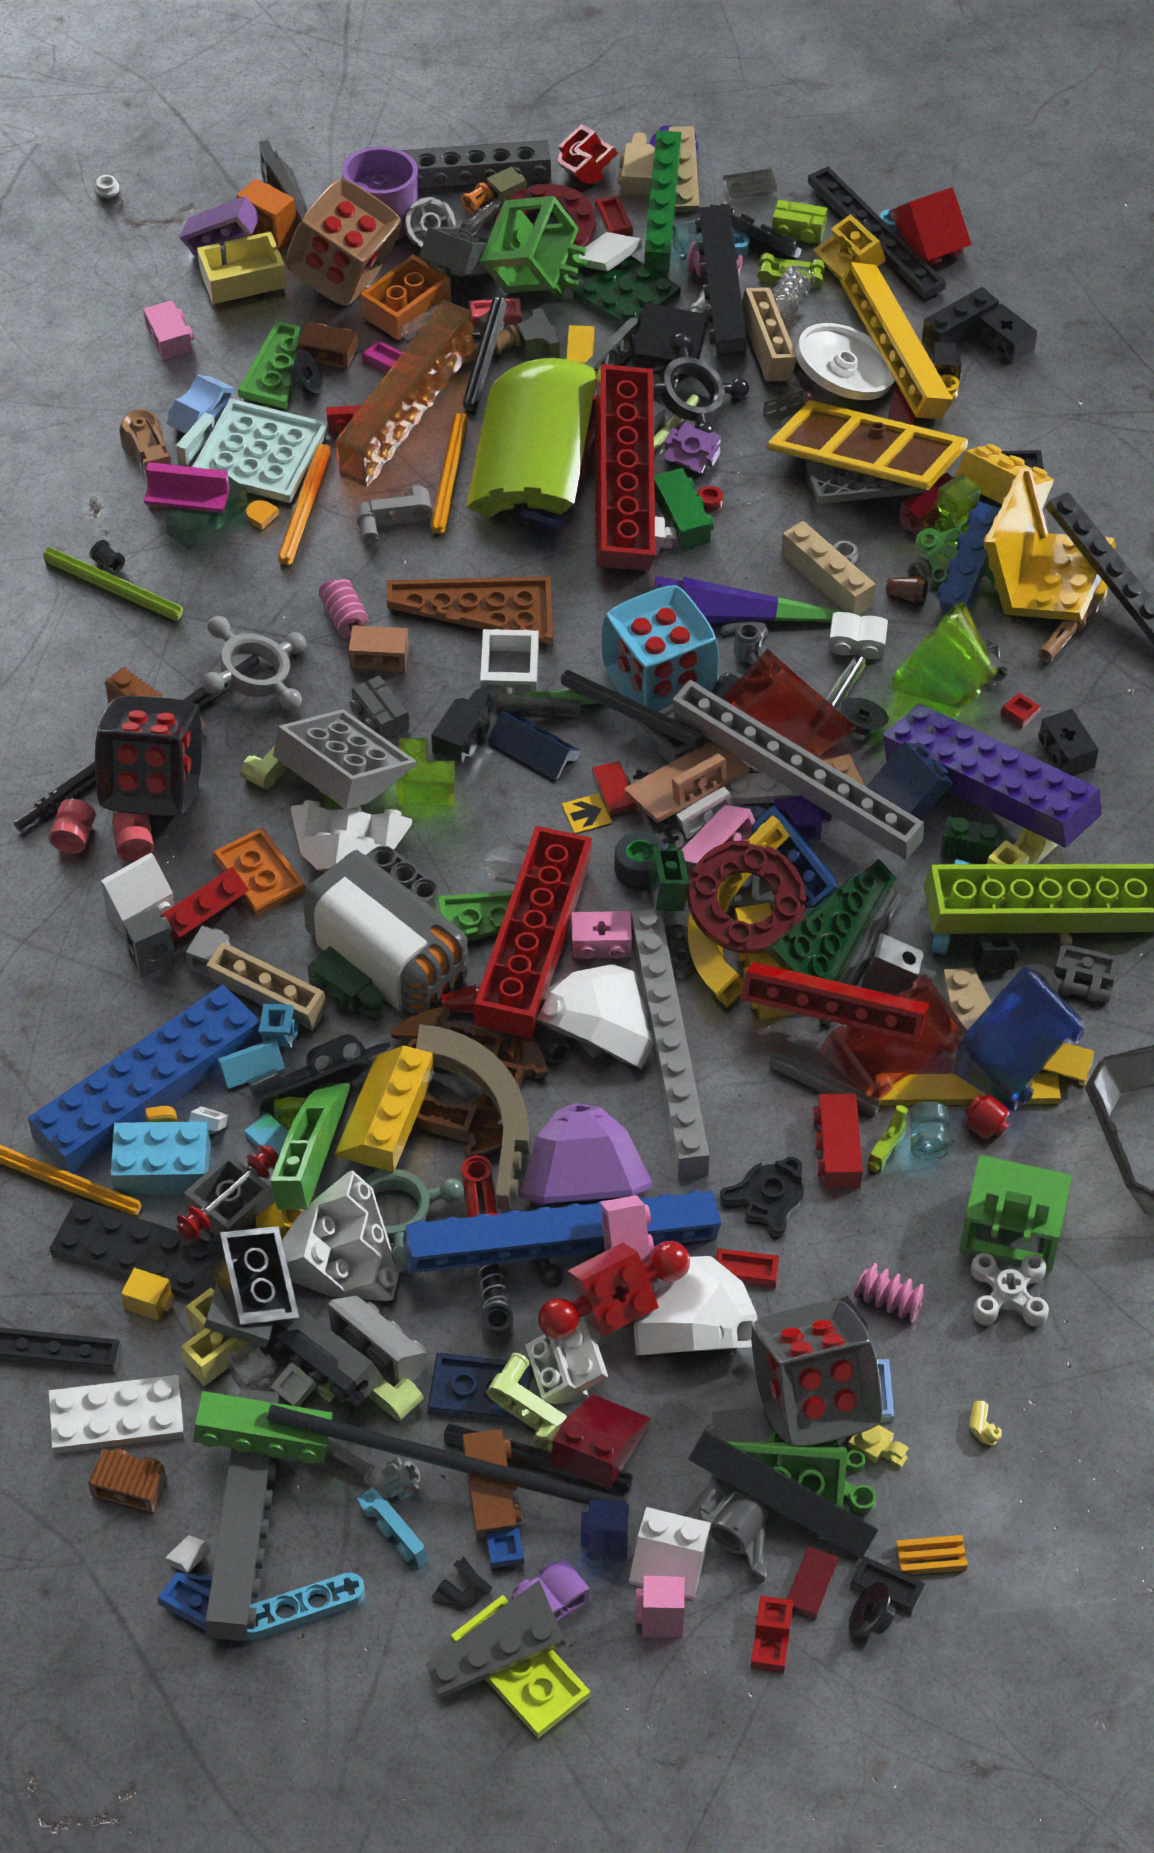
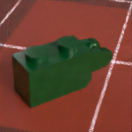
M651 843L649 846L650 864L648 875L655 910L668 912L684 911L690 883L683 850H677L676 844H669L667 850L659 849L657 843Z
M329 946L308 965L310 985L324 991V994L331 998L340 1009L345 1008L353 1015L360 1011L371 1019L383 1015L382 995L372 987V979L334 948Z

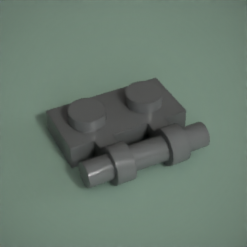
M1061 943L1054 973L1064 975L1065 979L1057 978L1060 985L1058 991H1062L1061 994L1066 996L1074 994L1087 997V1001L1095 1003L1097 1000L1109 1003L1111 991L1100 989V986L1102 984L1113 987L1120 957ZM1074 978L1092 982L1091 986L1075 983Z

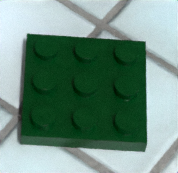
M631 255L608 272L599 270L573 290V298L620 328L630 318H638L639 311L644 310L645 303L666 306L681 295V287Z

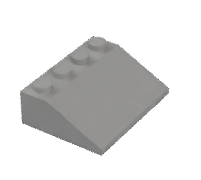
M344 709L278 726L273 756L286 767L292 769L305 781L311 783L321 793L329 796L345 809H353L369 803L416 767L417 764L415 759Z

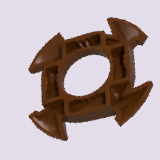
M449 1006L426 1010L406 1019L391 1030L392 1038L409 1042L407 1046L415 1049L419 1024L436 1026L463 1034L483 1045L501 1060L512 1074L519 1089L525 1077L533 1076L535 1079H539L548 1074L543 1053L534 1038L531 1039L512 1034L509 1047L503 1043L502 1037L490 1031L451 1022ZM427 1090L414 1122L416 1126L468 1143L464 1147L466 1159L474 1155H487L502 1148V1120L493 1102L485 1093L468 1103L450 1104L436 1099Z

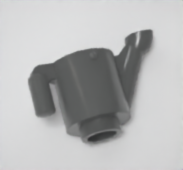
M712 1490L699 1508V1519L711 1523L710 1535L721 1547L732 1553H744L749 1565L748 1575L756 1583H764L766 1568L763 1565L766 1521L769 1517L768 1511L765 1508L766 1504L743 1491H734L720 1512L715 1515L713 1511L723 1496L717 1490Z

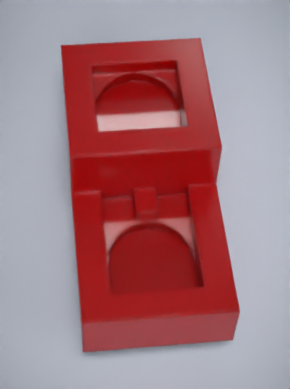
M760 1595L750 1668L784 1673L794 1600Z

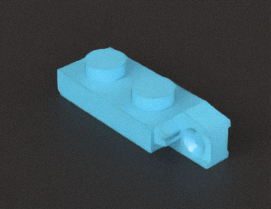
M373 1487L357 1498L366 1517H376V1524L386 1538L393 1536L399 1543L396 1545V1548L405 1561L409 1562L412 1559L419 1568L428 1562L429 1558L424 1544Z

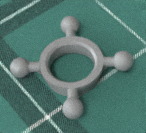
M214 616L208 622L209 633L213 637L223 638L226 643L220 655L221 673L209 672L204 675L202 679L204 691L209 694H217L226 683L236 692L250 697L278 694L280 696V704L284 709L289 711L298 709L302 703L300 692L293 688L288 689L282 682L286 679L290 669L287 653H302L307 645L305 637L301 633L293 632L285 638L284 643L279 645L272 639L258 634L247 633L235 636L230 631L229 621L223 616ZM238 654H255L272 664L277 674L265 680L248 678L234 668L231 657Z

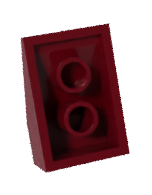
M592 1394L565 1419L553 1438L550 1465L610 1490L649 1426L651 1418Z

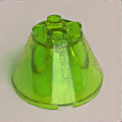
M960 600L940 620V624L933 631L934 634L929 632L892 678L893 682L888 684L890 689L963 710L978 697L982 691L980 688L994 677L998 670L994 667L966 604Z

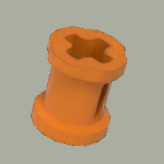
M485 183L477 184L472 192L469 194L465 193L460 198L465 211L472 215L477 213L482 205L490 204L494 199L491 189Z

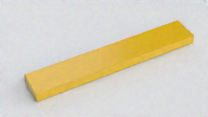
M1056 1073L876 1075L875 1077L876 1098L881 1101L880 1106L970 1105L979 1094L982 1097L986 1094H991L1003 1105L1060 1104L1061 1099L1059 1079Z

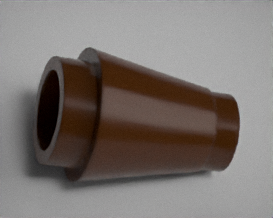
M921 576L888 578L887 594L916 604L919 601L924 602L927 597L928 581L923 580Z

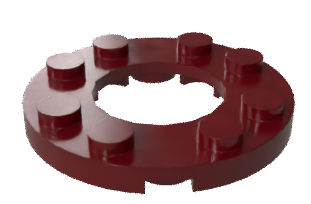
M535 184L509 197L508 200L554 196L579 228L573 244L586 247L592 241L591 237L594 230H596L594 208L590 201L576 189L554 184ZM500 208V210H499V212H498V214H497L496 220H497V218H498V216H499V213H500V211H501V208ZM533 209L522 210L525 216H528V213Z
M744 840L727 842L708 851L698 861L692 872L687 893L691 916L706 937L727 950L745 954L766 952L765 949L803 918L806 902L803 881L794 865L777 850L769 846L765 848L749 844L750 841ZM739 872L751 873L762 878L769 885L774 895V908L771 914L763 921L754 924L731 919L722 910L718 900V888L721 882L728 876Z

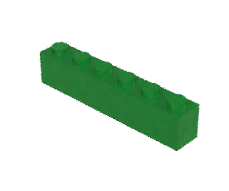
M657 130L644 252V264L655 271H670L682 132Z

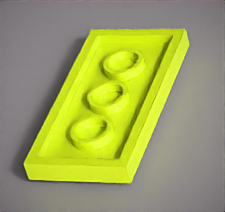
M504 1595L499 1597L451 1634V1642L455 1643L509 1603ZM554 1650L485 1679L537 1738H540L589 1699L591 1691Z

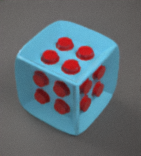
M672 585L652 590L625 601L606 613L602 624V658L611 681L621 695L659 712L673 704V698L689 680L712 692L718 677V643L714 631L705 616L680 587Z

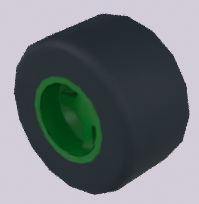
M634 832L627 834L619 840L615 846L614 870L617 877L624 884L635 888L650 887L648 875L650 864L649 846L651 843H657L659 849L666 850L664 843L657 836L648 832Z

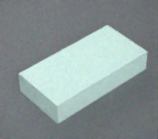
M205 412L177 443L178 464L189 466L199 455L215 427L213 415Z

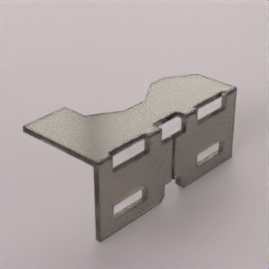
M804 390L788 394L784 399L779 397L764 402L763 416L771 429L782 427L781 421L784 417L794 416L805 405L803 403ZM787 406V409L780 411V408Z

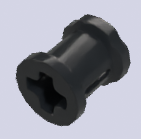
M106 540L96 542L90 550V558L95 562H99L107 573L114 575L125 564V557L119 552L116 553L111 548V544Z

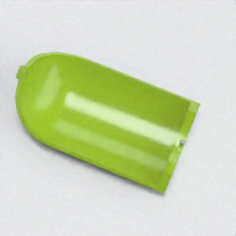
M541 358L516 365L495 380L488 394L466 508L490 518L502 510L513 509L515 504L528 503V508L544 509L560 515L574 504L596 384L595 371L591 366L563 358Z

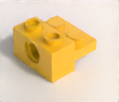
M851 214L832 227L833 236L813 250L815 257L822 260L825 266L840 281L851 262L873 264L878 267L886 261L880 241Z

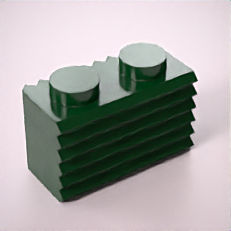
M948 816L943 832L940 856L942 858L946 856L947 859L968 861L971 864H987L988 857L1003 843L1005 828Z

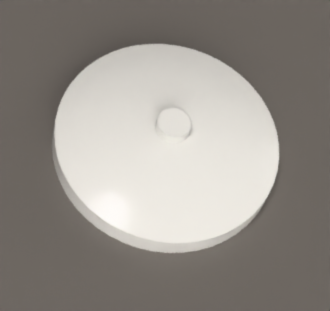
M835 323L815 324L802 332L796 344L795 353L797 361L803 371L818 385L837 395L856 400L877 399L884 396L890 390L895 380L872 338L854 328Z

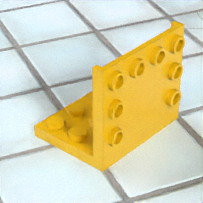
M1021 467L1016 478L1012 480L1011 489L1007 497L1003 498L1002 507L998 515L994 517L993 525L989 533L985 535L983 543L984 549L989 556V568L993 571L995 590L999 593L1004 615L1082 621L1101 577L1066 534L1047 532L1032 469ZM1105 537L1115 550V539Z

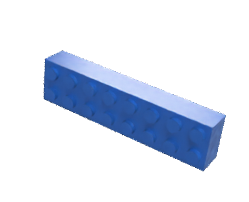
M222 984L29 1116L28 1121L32 1138L62 1170L74 1174L113 1146L114 1123L145 1122V1108L171 1106L219 1073L221 1069L218 1058L262 1043L263 1038L259 1033L260 1020Z

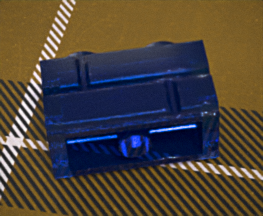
M591 1500L588 1512H582L581 1547H587V1557L589 1560L605 1561L608 1558L609 1561L624 1562L627 1559L629 1504L627 1501L611 1500L608 1503L607 1500Z

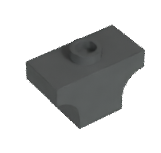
M542 308L532 310V317L529 320L517 323V331L521 339L519 347L525 358H560V341L556 327L554 325L551 326Z

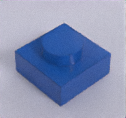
M519 1528L486 1533L491 1569L524 1564Z

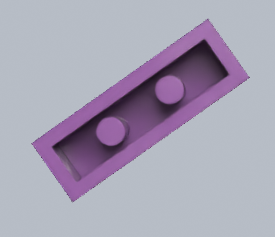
M244 196L188 217L179 238L195 256L198 255L197 248L217 243L222 246L226 241L252 235L260 213L249 199Z

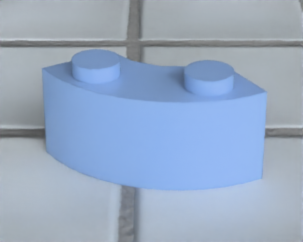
M197 375L188 392L181 398L175 399L174 403L170 406L166 424L187 433L205 412L213 415L216 422L232 397L235 388L211 376Z

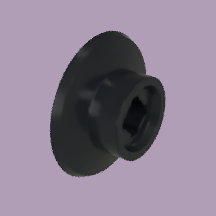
M299 349L294 356V364L289 367L290 378L297 388H306L312 393H320L323 386L320 368L309 352Z
M848 698L840 705L841 714L847 720V727L859 735H869L873 730L883 728L889 721L887 712L878 704L867 699Z
M877 1582L870 1585L857 1599L849 1618V1631L852 1636L865 1637L872 1632L881 1634L892 1623L895 1607L890 1603V1591L885 1583Z

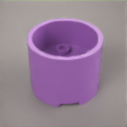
M368 147L354 152L343 163L342 179L358 185L389 206L401 219V226L396 240L407 236L404 226L406 213L412 204L418 201V167L415 160L407 153L391 147Z

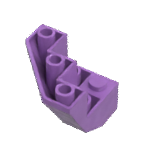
M575 1103L557 1110L537 1136L520 1193L522 1199L534 1201L535 1205H549L553 1202L578 1200L589 1202L602 1198L640 1196L641 1192L652 1188V1180L627 1130L601 1107Z

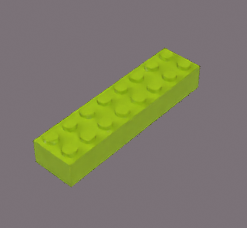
M938 864L930 866L923 884L932 934L1154 932V864Z

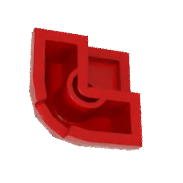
M581 124L560 144L557 162L569 175L582 182L591 184L604 178L601 170L618 153L615 147L600 140L595 131Z

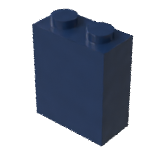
M904 741L866 787L922 821L953 785V782L947 776V769L939 762H934L930 758L931 752L927 747L919 742L913 744Z

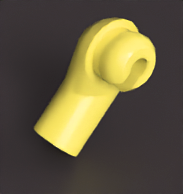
M974 1401L972 1403L969 1429L982 1444L994 1445L1001 1439V1429L999 1427L995 1428L994 1424H989L986 1421L988 1404L984 1401Z

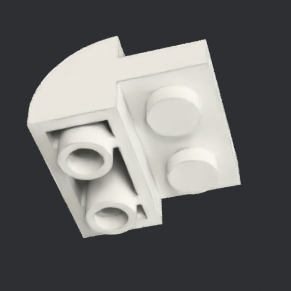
M586 1319L581 1320L576 1331L566 1339L555 1340L543 1334L525 1344L541 1398L545 1402L566 1404L581 1400L588 1396L587 1389L608 1378L591 1322Z

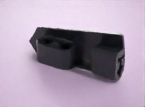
M349 1034L342 1035L310 1050L306 1058L307 1066L283 1077L280 1076L276 1069H272L247 1080V1084L257 1106L260 1107L380 1054L391 1046L390 1043H383L365 1049L362 1042L355 1036ZM349 1043H355L357 1048L354 1055L344 1057V1047ZM323 1055L328 1056V1065L323 1069H316L315 1062L317 1058Z

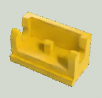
M1036 1034L1026 1061V1069L1032 1070L1033 1067L1078 1080L1079 1085L1085 1086L1095 1051Z

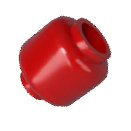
M979 1094L964 1111L967 1115L965 1117V1124L983 1139H989L993 1134L999 1138L1010 1125L1006 1121L1010 1113L1009 1109L991 1094H986L983 1097Z

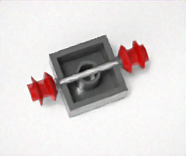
M258 1145L256 1147L258 1152L256 1156L251 1153L246 1156L247 1168L228 1153L184 1192L188 1216H177V1229L180 1234L188 1240L192 1238L198 1241L201 1229L207 1232L210 1231L216 1236L220 1232L248 1230L257 1226L255 1217L275 1202L272 1188L259 1177L265 1179L270 1177L268 1169H275L279 1158L278 1153L270 1146Z

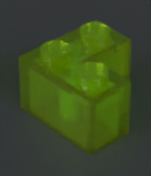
M962 473L938 488L934 526L940 533L957 528L962 521H967L970 510H975L979 502L981 488ZM968 526L963 527L961 531L966 533ZM959 538L953 540V541L956 543V545H957V542H958Z
M399 738V749L415 759L417 764L416 767L396 781L397 804L455 805V761H429L428 738Z

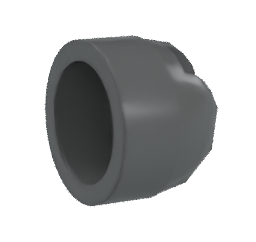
M921 560L911 563L907 570L908 577L921 576L915 566L919 565L925 574L922 579L927 580L930 575L929 565Z

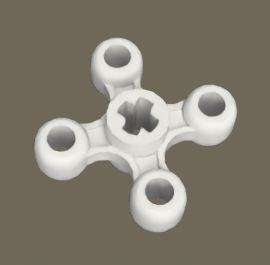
M988 1253L976 1255L971 1265L972 1276L980 1282L989 1283L993 1292L989 1296H981L976 1300L973 1308L974 1319L982 1325H990L997 1319L1001 1308L1006 1310L1018 1308L1022 1312L1027 1324L1031 1326L1044 1324L1048 1317V1304L1042 1298L1030 1296L1026 1287L1030 1283H1038L1043 1279L1046 1271L1045 1260L1039 1255L1031 1254L1023 1259L1018 1271L1013 1269L1001 1271L997 1267L996 1260L992 1255Z

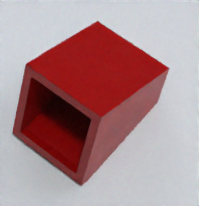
M953 187L889 210L905 242L929 266L943 261L941 256L949 254L950 258L964 254L963 248L972 245Z

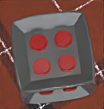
M842 1301L816 1302L772 1313L753 1322L751 1343L759 1394L769 1421L786 1444L794 1447L817 1445L863 1433L881 1423L883 1405L875 1350L867 1328L848 1304Z

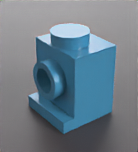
M263 1004L259 1033L265 1041L275 1038L279 1047H292L299 1029L298 1020L293 1015V1005Z

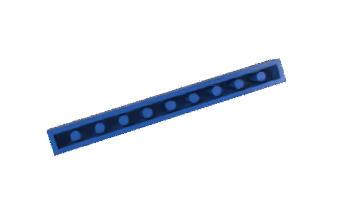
M696 1190L687 1194H662L658 1197L644 1199L638 1197L644 1204L648 1205L650 1210L651 1223L647 1224L648 1235L652 1236L654 1246L665 1241L687 1243L717 1238L721 1219L713 1191L702 1192ZM600 1202L589 1205L571 1204L566 1207L552 1209L541 1207L534 1211L524 1212L512 1210L497 1215L478 1214L474 1217L460 1219L449 1217L442 1221L426 1222L420 1220L406 1224L403 1236L409 1274L605 1252Z

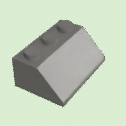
M357 1295L333 1299L328 1303L331 1331L372 1361L384 1380L393 1387L403 1378L413 1382L427 1369L424 1346L415 1339L410 1340L404 1335L401 1327L393 1320L387 1321L381 1316L378 1308L369 1301L364 1302Z

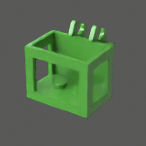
M554 196L505 200L480 258V263L505 293L550 290L556 297L563 296L566 288L577 287L579 281L569 278L568 275L576 277L578 269L575 267H585L587 260L578 257L579 254L585 256L586 248L573 244L579 228ZM540 209L534 226L522 210ZM551 211L561 223L547 224Z
M979 1155L959 1250L976 1254L988 1253L994 1258L1022 1263L1026 1256L1035 1254L1045 1260L1046 1269L1052 1270L1072 1175ZM978 1223L993 1226L990 1237L997 1238L998 1230L1002 1228L1024 1233L1022 1244H1029L1030 1235L1046 1238L1043 1254L977 1240L975 1235Z

